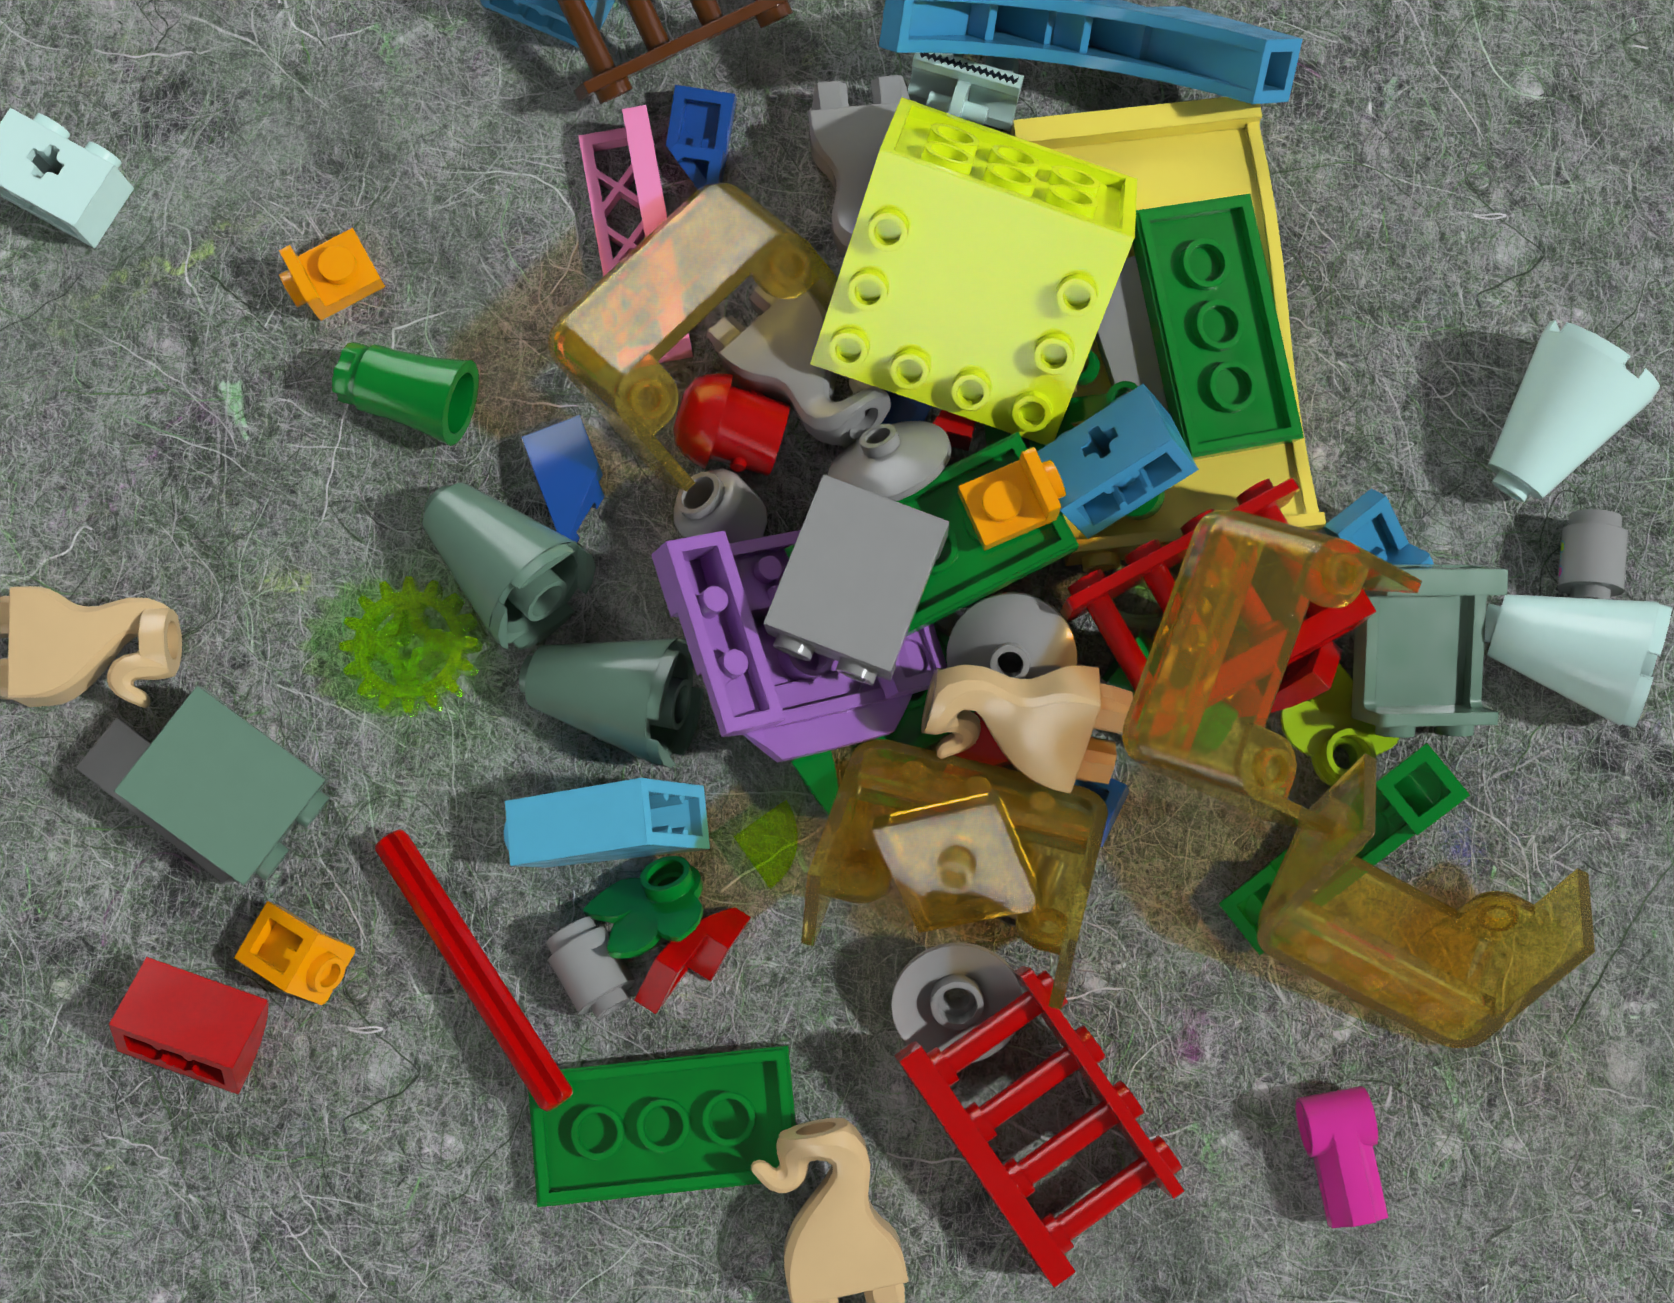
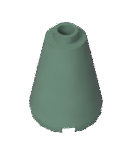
M466 483L440 487L428 498L424 507L423 528L491 637L502 648L509 650L508 643H513L520 650L530 648L548 638L569 619L574 610L567 604L577 588L585 594L588 592L596 568L593 555L581 544Z
M682 638L542 645L535 651L533 656L529 655L525 658L519 674V688L522 693H525L530 707L653 765L672 768L676 765L670 757L672 753L684 756L690 746L698 724L704 692L702 688L692 687L693 668L695 667L686 639Z

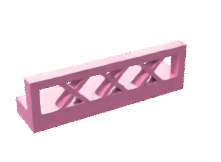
M646 105L622 109L625 124L623 128L578 135L621 370L693 357ZM629 146L631 165L618 182L597 169L594 152ZM634 180L637 195L628 189ZM600 184L611 191L604 201ZM621 198L639 209L642 221L628 239L608 227L606 220ZM644 236L648 252L638 246ZM610 241L621 247L614 259ZM630 255L651 267L652 279L639 296L618 284L617 273ZM654 294H656L658 309L648 303ZM621 298L632 305L625 316L623 314ZM643 312L661 324L665 344L630 351L627 331L639 314Z

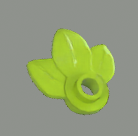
M1338 664L1331 689L1308 701L1281 710V725L1292 747L1311 757L1314 770L1323 782L1334 788L1350 789L1363 784L1370 778L1375 769L1376 756L1394 747L1399 738L1376 735L1375 725L1351 718L1353 680L1340 664ZM1336 747L1345 749L1349 755L1350 762L1346 769L1339 767L1334 761L1333 752Z

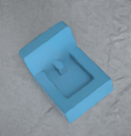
M1372 488L1323 527L1339 560L1351 566L1348 576L1352 577L1356 584L1358 564H1434L1428 552L1408 542L1387 496Z

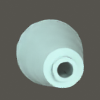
M1556 320L1550 321L1540 336L1488 463L1489 468L1497 474L1492 480V484L1506 495L1522 503L1525 502L1529 495L1537 499H1543L1653 400L1660 387L1658 381L1646 368L1639 378L1633 375L1625 366L1630 355L1599 335L1568 322L1560 331Z
M1507 594L1504 597L1502 606L1489 603L1486 610L1484 642L1490 643L1487 656L1619 726L1625 725L1635 728L1654 677L1651 676L1657 656H1661L1672 607L1655 601Z

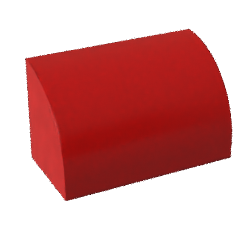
M146 957L111 1019L109 1028L118 1052L239 1095L249 1075L264 1035L269 1004L268 1000Z

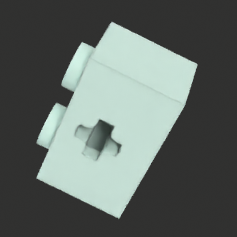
M10 108L0 122V196L87 245L96 248L134 189L118 170L122 162L111 152L94 142L89 141L85 148L70 141L68 139L70 133L60 124L43 114L37 113L32 120Z

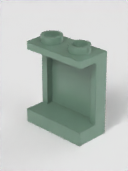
M1358 564L1357 591L1361 589L1365 591L1377 612L1362 625L1355 628L1351 718L1375 725L1376 735L1394 738L1414 737L1416 727L1434 726L1435 734L1464 737L1473 736L1474 726L1498 725L1499 712L1484 708L1481 702L1486 600L1489 595H1507L1508 569L1476 564Z
M196 686L114 792L243 886L250 883L256 875L266 881L290 851L281 842L293 826L299 823L307 829L329 801L330 797L321 791L329 779L320 772L313 770L226 706L225 702L206 688Z

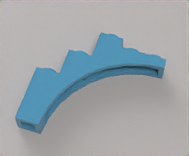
M885 0L879 47L896 53L973 54L1073 65L1167 82L1250 104L1289 102L1303 38L1185 6L1145 7L1124 0Z

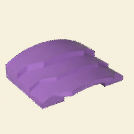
M725 530L666 541L651 556L670 617H679L696 674L703 677L721 737L744 735L776 762L827 752L891 734L899 724L912 694L929 689L930 681L936 668H947L933 623L905 638L891 681L876 676L873 685L865 684L840 674L836 671L839 661L814 652L811 660L806 661L788 655L773 647L776 637L767 634L764 621L789 561L785 548L796 543L801 530L729 543Z

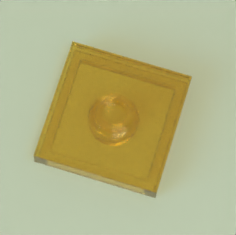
M998 790L875 817L871 832L918 933L1041 908L1042 891Z

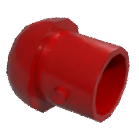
M706 374L695 378L683 393L675 419L673 432L676 447L691 462L704 469L709 459L729 464L730 468L736 472L749 470L769 476L782 442L790 404L765 397L763 393L756 390L749 392L731 386L733 374Z

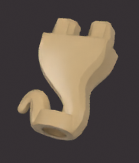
M36 586L10 587L9 596L0 597V638H9L8 658L0 659L1 699L14 700L28 707L64 704L85 692L111 664L107 673L109 688L123 700L142 708H147L150 706V697L145 691L137 688L134 682L136 680H160L175 677L179 669L182 656V634L178 615L173 609L161 602L149 598H125L100 606L87 607L77 605L51 589ZM138 637L139 651L123 655L114 660L127 643Z
M959 665L946 669L936 668L926 696L921 733L936 735L953 732L940 740L937 744L936 752L937 757L940 759L955 755L969 749L976 743L980 735V720L976 714L971 712L976 711L982 717L1003 754L1018 771L1033 782L1044 787L1071 794L1075 780L1109 784L1117 757L1116 741L1091 737L1093 729L1122 735L1127 733L1134 714L1133 693L1112 685L1100 683L1099 668L1083 665L1062 667L1031 679L1012 678L983 666Z
M826 1118L798 1124L780 1132L776 1144L779 1166L773 1168L764 1160H756L751 1164L753 1174L769 1190L777 1193H788L799 1188L805 1182L808 1175L810 1161H827L831 1164L825 1178L796 1214L786 1236L784 1244V1270L790 1302L839 1303L838 1297L864 1292L866 1303H905L903 1283L908 1282V1276L900 1239L896 1230L876 1212L869 1200L870 1159L865 1140L857 1128L845 1118Z

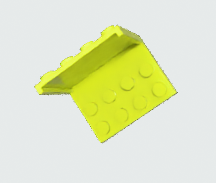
M901 97L880 147L810 365L1012 434L1018 432L1021 437L1044 445L1050 444L1056 438L1135 238L1137 179Z

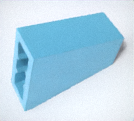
M636 778L505 801L506 823L504 825V841L509 850L510 866L547 868L710 849L705 791L702 785Z

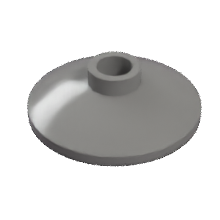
M904 421L876 425L865 431L860 438L838 454L829 468L828 476L888 499L899 501L920 491L941 474L951 456V443L946 432L941 427L930 422Z
M998 593L974 603L958 619L947 645V668L959 665L983 666L1012 678L1031 679L1062 667L1077 665V647L1074 635L1067 621L1049 603L1025 593ZM1005 652H1014L1021 657L1023 666L1016 672H1006L999 666L998 658Z
M970 943L940 944L915 956L900 972L892 991V1017L899 1035L907 1045L916 1041L923 1047L926 1053L936 1046L940 1051H943L1022 995V990L1013 969L993 951ZM953 988H963L968 991L963 998L957 1000L949 999L944 995L947 990ZM1015 1033L974 1062L981 1061L997 1053L1011 1040Z

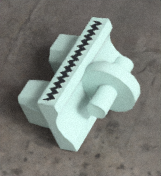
M915 53L908 95L911 101L915 100L917 103L983 126L986 124L1010 131L1024 76L1018 74L1019 61L1017 58L987 56L984 65L964 59L963 54Z

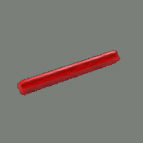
M402 829L389 833L375 845L376 853L538 1106L546 1112L558 1107L573 1094L570 1084L409 835Z

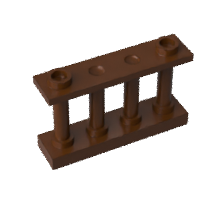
M557 0L593 75V78L583 82L574 92L579 102L596 95L600 105L632 90L633 87L629 78L754 19L757 20L760 28H764L793 13L789 4L793 0H754L755 2L725 16L717 0H690L702 27L670 41L651 0H624L648 52L616 67L585 1Z

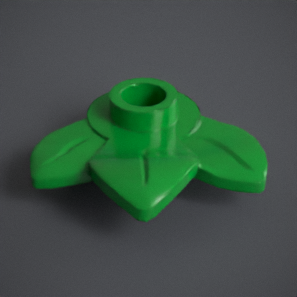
M666 856L648 864L643 869L640 878H626L612 884L593 898L583 908L586 917L590 916L592 919L614 924L607 945V951L611 958H632L651 950L661 938L679 942L696 929L703 916V907L698 899L703 890V881L699 871L691 866L685 858Z

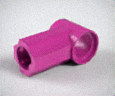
M1363 1086L1297 1098L1295 1110L1298 1129L1307 1155L1314 1159L1328 1227H1356L1376 1223L1379 1220L1388 1218L1373 1146L1378 1144L1377 1121L1370 1096Z

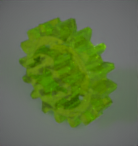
M405 576L402 591L395 592L386 581L379 583L382 597L380 600L374 603L363 595L357 599L361 608L365 611L361 619L345 617L343 623L355 632L354 639L340 642L339 650L346 655L355 657V661L343 668L344 674L351 680L365 678L356 692L367 701L376 697L381 692L378 707L384 712L391 714L399 701H402L404 712L410 717H417L420 702L426 701L436 712L442 711L443 702L440 695L448 690L451 694L461 698L465 693L457 679L461 674L476 676L479 671L467 660V655L482 651L483 644L477 638L466 636V633L478 626V622L471 613L457 616L465 602L456 593L447 596L442 601L443 587L438 581L431 580L424 592H420L418 582L412 576ZM425 608L440 614L446 620L450 632H444L442 629H430ZM394 613V617L380 631H376L379 625ZM415 634L424 644L423 647L413 648L411 659H407L399 651V648L410 645L411 635ZM373 661L393 665V677L397 680V686L385 682L379 676ZM442 662H447L443 670L435 678L428 681V676Z

